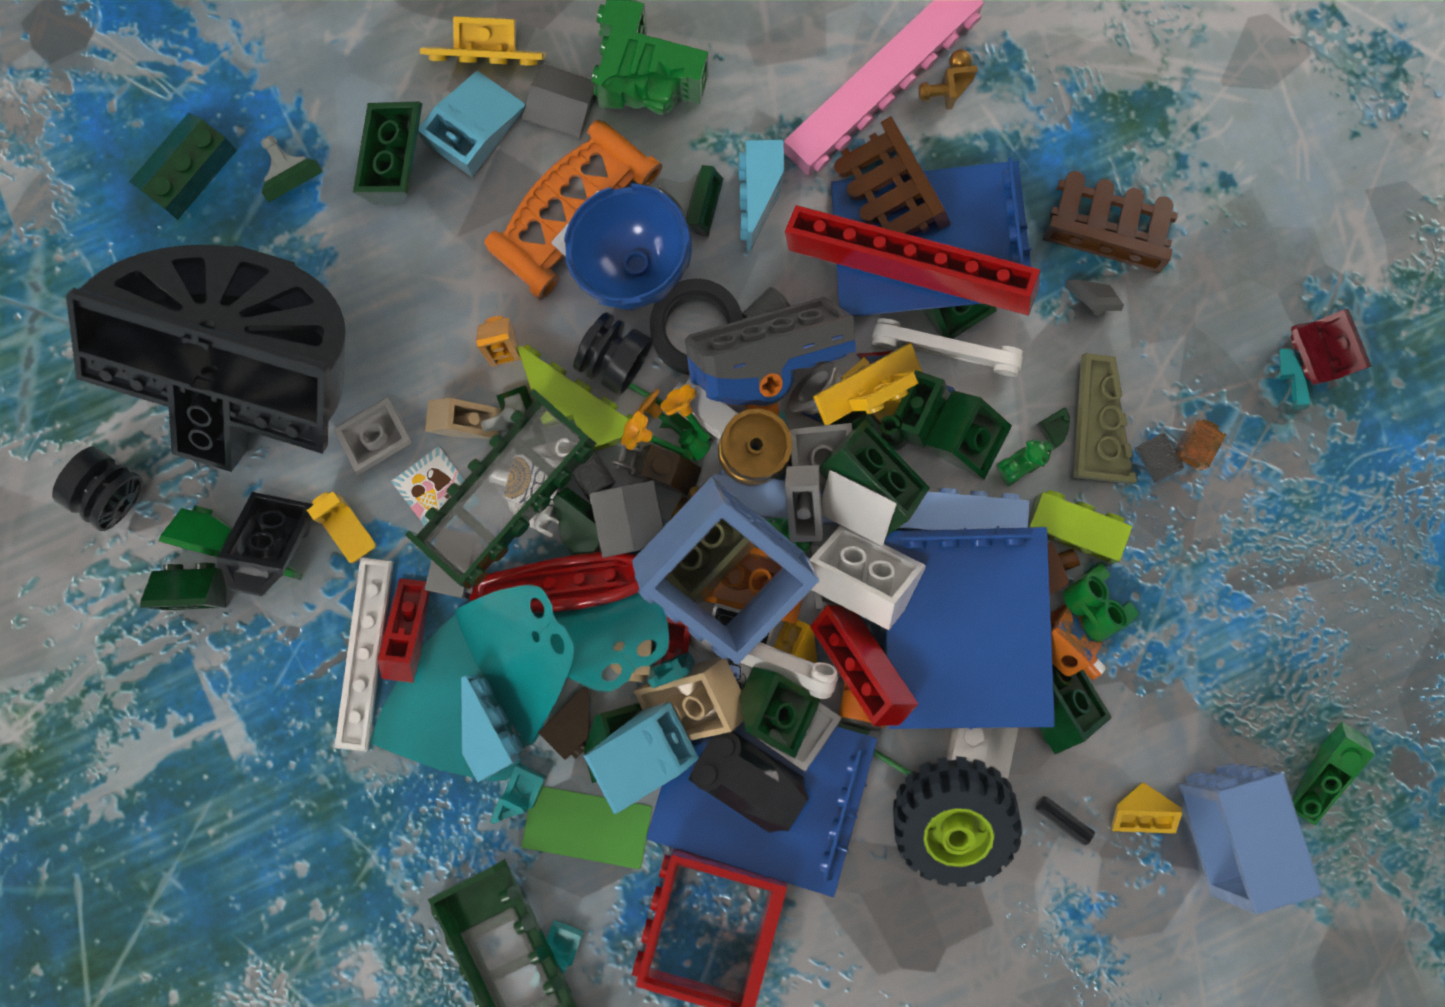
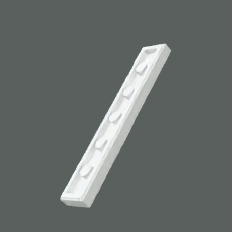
M360 558L334 748L369 751L379 677L378 656L385 632L393 561Z

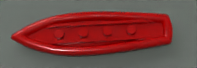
M602 552L576 554L489 573L479 585L474 587L472 594H470V602L498 590L523 585L540 587L550 600L553 612L583 609L615 602L639 593V585L634 577L635 571L632 560L638 554L625 553L606 558L602 557ZM532 598L530 602L532 613H544L542 602L538 598Z

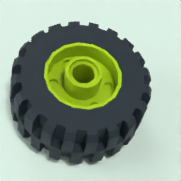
M956 756V760H947V757L938 758L937 763L930 764V762L919 766L920 771L918 773L912 771L905 778V783L899 786L893 803L894 834L897 850L901 858L906 860V865L912 871L917 872L919 870L921 877L929 881L932 878L936 879L937 884L948 886L949 883H956L957 887L967 886L966 883L975 882V884L985 882V877L991 876L993 878L1002 872V866H1009L1014 859V854L1019 851L1021 845L1022 824L1016 794L1013 792L1012 785L1008 779L1002 777L999 770L993 766L987 769L985 762L978 759L970 762L967 761V757Z

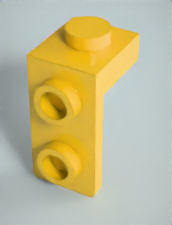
M328 492L322 493L312 501L313 506L307 509L312 519L324 526L350 563L354 564L377 547L375 541L341 495L335 492L330 494Z

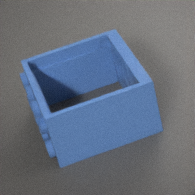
M713 476L632 560L635 571L634 577L639 585V594L650 604L656 602L662 606L664 613L673 622L678 623L681 621L688 626V631L698 641L704 639L710 643L711 648L720 658L725 660L728 657L737 665L820 581L804 551ZM721 518L783 567L727 626L723 625L664 579Z
M1235 763L1215 767L1217 771L1215 773L1205 774L1204 771L1186 775V781L1177 784L1212 897L1254 914H1260L1323 895L1282 772L1269 771L1268 767L1258 768L1257 765L1246 767V764L1235 765Z

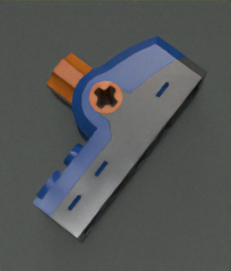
M826 297L693 333L685 338L691 383L700 386L706 392L708 399L727 404L745 405V410L761 408L774 412L776 415H780L778 401L789 392L794 382L795 369L811 368L818 362L838 360L856 351L853 316Z

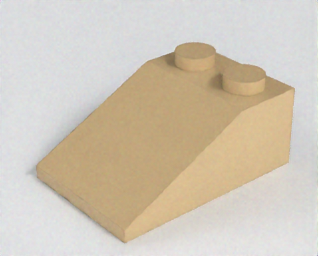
M720 657L695 664L688 675L658 688H652L648 683L634 690L642 710L671 702L690 741L732 732L744 721L740 700L741 689L727 659L724 660Z

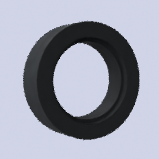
M695 278L678 282L668 296L654 304L650 316V333L656 353L667 366L685 375H690L687 354L677 350L669 341L666 333L667 320L671 312L678 305L689 300H705L720 309L727 324L743 320L742 311L734 296L720 284L706 279Z

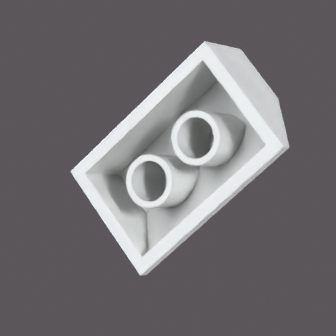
M840 525L809 560L820 580L811 590L889 630L904 612L926 565L884 544L881 546Z
M952 728L946 756L947 760H956V756L967 757V761L970 762L978 759L985 762L987 769L993 766L1001 772L1002 777L1008 779L1018 728H973L972 730L970 728Z

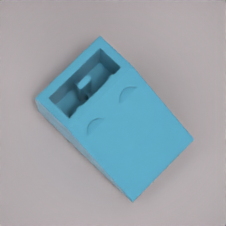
M476 71L433 108L420 125L418 134L426 146L473 178L523 112L526 104L479 71Z
M746 140L745 152H739V181H745L740 182L739 207L740 211H746L741 212L740 240H746L747 250H752L782 190L784 175L783 140Z
M467 675L461 678L462 754L477 782H480L522 760L523 757L520 752L524 751L516 734L511 735L505 725L508 723V718L501 706L496 707L490 697L493 694V690L486 678L483 677L481 679L479 675Z
M671 702L642 710L584 755L614 814L619 813L676 778L699 759Z

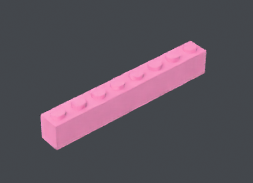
M933 0L784 140V153L807 176L815 170L817 172L823 170L830 162L829 156L836 150L839 152L844 150L852 141L851 136L858 129L861 132L864 131L874 120L873 115L879 109L885 111L896 99L894 95L901 88L904 91L910 88L916 81V74L923 68L926 71L930 69L938 60V54L944 48L947 51L957 43L960 38L959 34L965 28L971 30L982 17L980 11L984 2L982 0Z

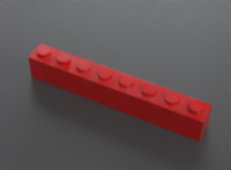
M795 205L785 229L789 251L1027 316L1031 312L1039 290L1040 269Z

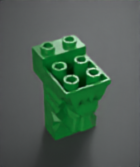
M606 0L605 5L600 4L596 22L600 24L599 36H602L600 55H603L601 64L595 65L591 83L595 84L594 95L597 96L600 108L623 109L624 105L635 109L644 107L663 116L665 113H670L673 110L678 98L685 102L701 103L708 79V51L646 35L647 26L644 3L633 0Z

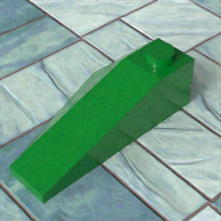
M194 505L192 511L184 508L178 511L160 535L158 542L218 557L233 527L222 519L213 517V510ZM288 565L283 576L301 580L302 573Z

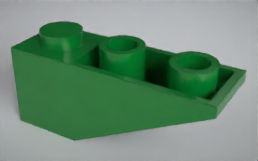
M1342 721L1321 745L1292 797L1297 815L1313 825H1317L1375 755L1369 737Z

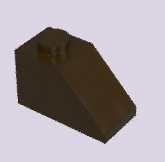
M647 445L642 448L633 477L654 481L655 485L688 496L690 488L696 486L702 468L681 455L654 445Z
M584 686L538 732L564 760H567L570 756L576 760L585 750V741L588 739L591 731V690Z

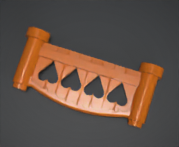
M595 120L587 131V134L590 135V140L572 150L549 168L525 195L509 221L506 230L503 233L494 230L484 241L487 250L530 287L529 292L539 300L546 298L555 289L560 279L551 269L564 255L551 242L570 222L577 209L586 201L585 199L562 196V188L569 186V182L573 177H579L583 181L586 196L589 199L597 190L601 191L612 187L613 190L627 188L633 180L637 184L649 186L655 181L662 170L663 165L653 156L647 157L605 121ZM600 155L603 158L608 177L585 175L581 172V169L584 165L590 164L592 156ZM558 199L562 202L566 222L543 219L540 217V213L543 209L549 208L551 200ZM537 221L541 224L546 244L523 242L519 237L523 231L528 230L531 222Z

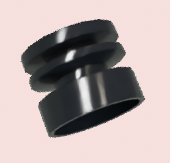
M605 312L584 335L574 359L573 368L580 373L587 369L586 375L590 379L595 378L604 370L602 386L620 396L628 389L640 371L651 349L653 339L637 329H632L622 338L624 322L618 320L613 324V315Z
M91 446L80 451L64 466L53 486L52 498L71 513L80 512L81 519L91 523L92 527L98 531H107L118 524L133 507L142 490L143 480L135 472H130L126 466L116 465L114 458L99 448Z

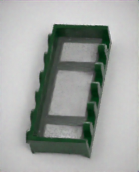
M534 388L529 394L536 400L524 414L516 410L511 415L510 420L515 424L503 437L496 434L490 439L489 444L493 449L482 461L475 458L468 464L467 468L472 473L461 485L452 483L447 488L446 493L451 497L439 510L432 507L426 512L425 517L429 522L418 534L410 530L405 534L408 539L459 586L470 589L472 586L479 585L486 577V570L493 562H498L506 555L508 551L507 546L515 537L522 536L527 531L531 518L548 507L552 494L558 488L561 489L566 486L573 476V470L579 464L587 462L594 452L593 448L597 443Z

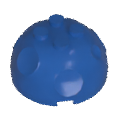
M631 184V187L614 190L612 187H609L591 196L572 216L564 237L565 261L571 276L578 286L596 300L598 304L626 310L645 307L652 303H657L668 296L688 268L692 253V238L685 218L678 206L661 191L641 184Z

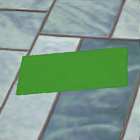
M543 786L535 806L528 809L521 847L640 869L652 807L633 803L619 813L614 814L605 797Z

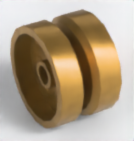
M761 408L746 409L736 414L725 426L717 448L718 459L725 474L735 482L747 486L763 485L773 480L783 469L790 458L793 446L791 432L785 421L774 412ZM752 444H756L759 447L757 451L751 448Z

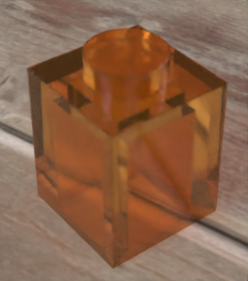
M1198 419L1189 424L1175 453H1178L1177 456L1181 459L1180 461L1198 471H1202L1210 467L1227 434L1219 431V426L1214 422Z

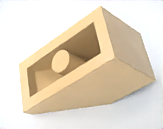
M451 397L429 400L425 432L450 437L491 439L494 435H499V430L484 431L481 422L499 414L501 408Z

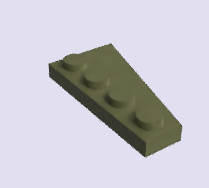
M1091 353L1081 355L1073 477L1136 484V473L1132 472L1130 457H1133L1131 444L1127 443L1125 426H1127L1126 414L1122 413L1120 401L1122 391L1116 357Z

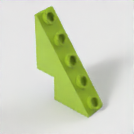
M526 344L524 348L520 345L517 346L531 391L534 388L570 421L575 420L577 427L597 443L593 448L596 452L618 445V442H621L622 436L625 433V424L629 419H632V414L628 413L625 417L616 411L618 406L605 396L598 399L590 393L592 388L580 379H576L573 382L565 376L567 373L565 369L553 361L548 365L539 359L541 354L530 345ZM548 411L541 417L542 424L546 430L562 425Z

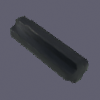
M1043 796L1037 803L1035 809L1074 839L1083 845H1088L1095 835L1094 830L1049 797Z

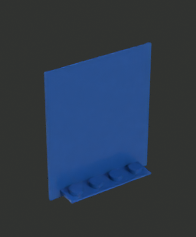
M1010 157L1008 162L923 171L943 205L951 225L939 230L934 221L928 225L930 230L922 233L920 229L912 233V236L1031 267L1030 251L1032 248H1029L1028 227L1025 218L1019 161H1012ZM908 174L901 177L904 183L910 180ZM855 179L832 181L833 215L863 222L860 216V209L869 203L867 198L854 201L847 192L848 184ZM892 182L873 194L875 198H878L897 186ZM922 198L915 200L917 207L924 203ZM906 205L886 218L888 222H891L910 210ZM879 221L876 222V223H874V224H870V225L882 227ZM836 264L839 307L852 316L982 304Z
M996 526V528L992 529L963 528L955 530L893 531L885 538L884 545L926 565L904 612L889 630L886 629L887 658L918 702L917 707L900 726H889V729L970 728L972 730L973 728L1054 727L1047 528H1000Z
M744 721L733 730L805 777L804 785L809 800L789 832L775 831L768 833L706 791L699 789L688 780L696 762L682 774L661 786L647 834V840L835 897L855 820L858 818L857 813L864 787H867L865 783L877 738L836 727L819 755L807 771L804 772L759 739L747 733ZM713 736L691 740L699 758Z

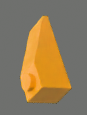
M493 316L487 318L485 323L478 325L477 347L491 367L521 360L517 349L518 344L513 324L509 317Z

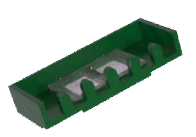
M505 859L442 890L428 899L431 905L432 916L439 922L444 932L446 945L455 955L459 964L460 974L467 981L474 995L476 1007H577L571 995L572 991L529 903H526Z

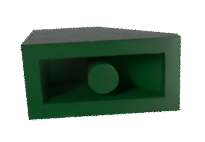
M564 488L553 498L562 543L569 547V551L573 555L599 552L601 548L592 505L570 488Z

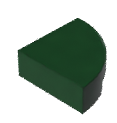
M1066 407L1037 424L1053 450L1065 441L1069 431L1070 416Z

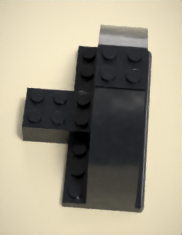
M221 245L166 247L143 252L118 261L91 277L79 289L73 287L66 294L76 379L168 407L171 451L173 455L232 472L248 450V431L321 454L324 453L328 446V422L337 409L343 393L345 321L338 303L328 289L309 273L295 266V262L238 245L234 247Z

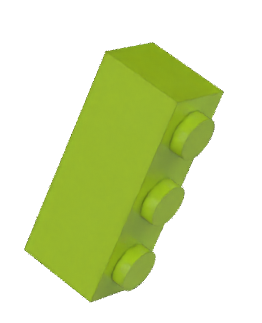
M1048 490L1047 493L1042 492L1036 496L1028 517V528L1046 527L1047 539L1073 548L1076 551L1110 564L1120 562L1133 527L1124 523L1125 519L1113 513H1106V516L1094 511V506L1077 501L1076 504L1065 500V495L1053 490Z

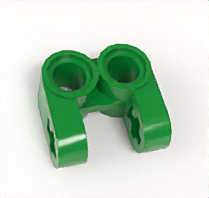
M1102 562L1079 576L1063 592V598L1068 609L1075 615H1083L1082 624L1084 630L1096 642H1102L1127 628L1140 614L1130 600L1122 605L1115 600H1109V590L1104 581L1111 574Z

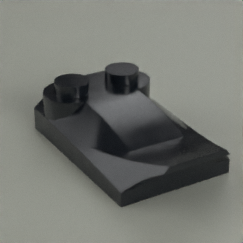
M251 492L217 557L218 564L225 578L226 587L231 591L257 596L265 595L270 587L283 576L301 539L307 537L310 533L312 517L307 512V509L312 507L313 504Z
M734 731L712 737L688 779L699 789L706 791L768 833L775 831L789 832L809 800L804 785L805 777Z

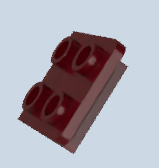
M1343 309L1315 322L1297 324L1291 327V342L1294 348L1301 354L1304 362L1302 368L1306 378L1314 385L1335 381L1371 367L1349 309Z

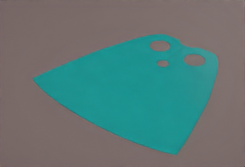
M639 593L595 607L553 612L557 622L566 628L574 645L573 660L567 677L588 688L602 692L614 691L630 679L632 673L638 668L652 665L667 652L669 629L663 607L656 602L650 604ZM540 613L536 617L542 618L544 613ZM533 631V640L539 642V634ZM552 634L550 639L551 646L556 653L562 654L565 650L564 641L560 635ZM654 640L657 647L651 655L642 657L637 654V648L643 641ZM617 642L624 643L622 650L615 651L613 647ZM611 664H619L622 668L620 676L613 681H605L602 678L603 670Z
M523 585L489 593L455 610L467 645L483 677L490 684L493 695L517 731L530 744L544 724L561 693L572 664L574 645L566 628L555 619L552 604L546 593L540 587ZM532 598H538L544 606L542 618H537L532 613L530 607ZM533 631L539 634V642L533 640ZM554 633L560 635L564 641L565 650L562 654L556 653L551 646L550 639Z
M456 615L443 624L422 647L414 683L403 681L396 683L378 717L370 743L426 766L475 778L462 754L461 678L467 675H479L482 679L483 675L467 645ZM492 694L490 697L496 707L500 706L495 696ZM508 718V723L505 725L509 733L513 735L515 733L511 729V721ZM537 733L534 739L530 742V744H528L521 735L516 734V736L519 738L523 746V749L526 746L535 743V741L540 735L539 733ZM521 760L485 780L502 781L509 779L515 765L521 763Z

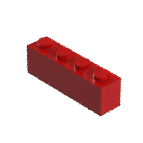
M827 605L811 624V630L872 725L900 726L917 707L918 702L861 617L843 606Z

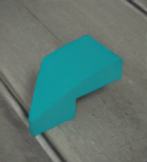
M1289 348L1279 349L1280 370L1278 371V379H1291L1293 410H1305L1310 405V398L1303 371Z
M690 652L651 667L648 676L650 686L658 688L688 675L695 663Z
M521 763L515 765L506 790L499 798L490 822L495 824L514 815L525 813L528 809L533 808L547 776Z
M553 920L546 940L562 973H566L567 968L574 962L584 930ZM537 968L531 983L534 986L541 984L543 981Z

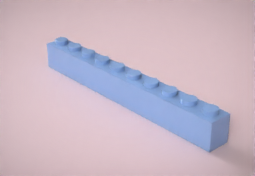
M720 470V475L713 474L715 479L765 520L772 517L788 518L785 490L786 475L782 476V480L773 479L763 485L747 486L735 482L725 474L724 470ZM939 488V493L927 492L910 520L896 530L996 528V526L1000 528H1028L1029 500H1020L1021 495L1013 493H1003L1001 498L989 497V492L970 491V495H960L957 489ZM821 490V500L823 497L824 490ZM823 516V525L840 526V524Z

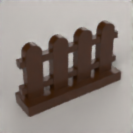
M892 116L881 121L885 133L877 136L875 132L869 135V142L850 152L847 148L841 151L843 156L837 159L834 168L838 176L842 178L849 177L852 174L855 176L856 179L848 184L847 192L854 201L867 198L869 203L860 209V216L864 223L874 224L879 221L882 228L908 235L920 229L922 233L930 230L928 225L934 221L939 230L951 225L943 205ZM895 151L897 156L890 159L888 154ZM879 159L884 163L864 175L860 171ZM908 174L910 180L904 183L901 177ZM892 182L897 186L878 198H875L873 194ZM922 198L924 203L917 207L915 200ZM906 205L908 206L909 212L888 222L886 218L888 215Z
M1078 171L1070 172L1065 181L1059 180L1056 189L1062 191L1058 208L1053 206L1050 213L1051 219L1045 228L1042 240L1154 272H1162L1171 260L1173 251L1170 248L1172 240L1166 239L1170 222L1175 223L1178 216L1177 212H1173L1174 204L1169 197H1159L1153 206L1143 203L1144 194L1138 188H1130L1124 197L1113 195L1114 185L1106 179L1100 180L1094 189L1085 187V177ZM1081 197L1091 199L1088 216L1077 213ZM1111 205L1121 208L1117 224L1107 222ZM1140 213L1150 216L1147 233L1137 230Z

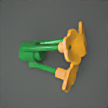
M689 384L682 386L680 389H674L659 406L656 404V398L660 390L655 388L633 414L632 419L626 422L624 427L625 433L621 439L622 445L626 446V449L632 450L637 443L641 441L648 443L650 441L683 456L689 461L692 458L695 461L700 460L711 447V441L709 440L711 435L703 429L692 413L693 408L690 406V403L697 395L696 390ZM679 411L683 417H687L695 430L689 428L684 431L667 415H673ZM648 412L655 419L659 418L680 436L678 443L681 445V448L654 436L652 431L646 429L648 417L643 414Z

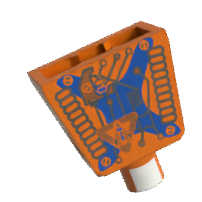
M1064 604L1050 613L1052 664L1065 676H1072L1083 670L1091 680H1094L1106 670L1104 664L1096 657L1103 641L1096 642L1091 639L1084 630L1082 624L1083 615H1075Z

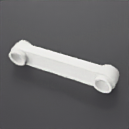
M879 318L874 325L872 344L880 348L896 349L897 346L902 347L911 343L914 350L993 367V371L1002 376L1017 377L1021 370L1023 351L1016 347L999 346L998 349L977 345L903 328L900 322L888 318Z
M691 635L690 646L700 652H714L711 644L706 640L698 641ZM761 642L740 662L752 668L757 667L778 672L797 685L806 688L810 695L820 699L832 696L838 679L837 669L830 664L812 663Z

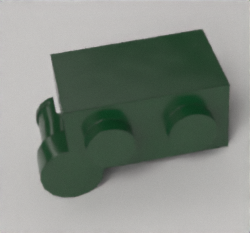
M915 370L914 374L918 384L907 389L908 394L902 397L895 412L896 417L886 416L881 420L883 424L880 423L879 425L882 437L894 450L902 449L907 443L925 449L926 446L924 444L950 395L944 379Z

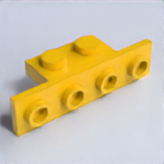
M453 16V47L424 46L420 48V54L429 55V60L447 61V56H459V62L475 63L477 62V57L489 58V63L508 64V59H520V65H538V60L546 58V52L516 50V19Z
M908 343L814 395L813 398L824 425H829L852 411H866L867 414L875 413L885 407L883 403L886 401L897 400L908 394L907 389L918 384L914 374L915 370L922 372L912 344Z

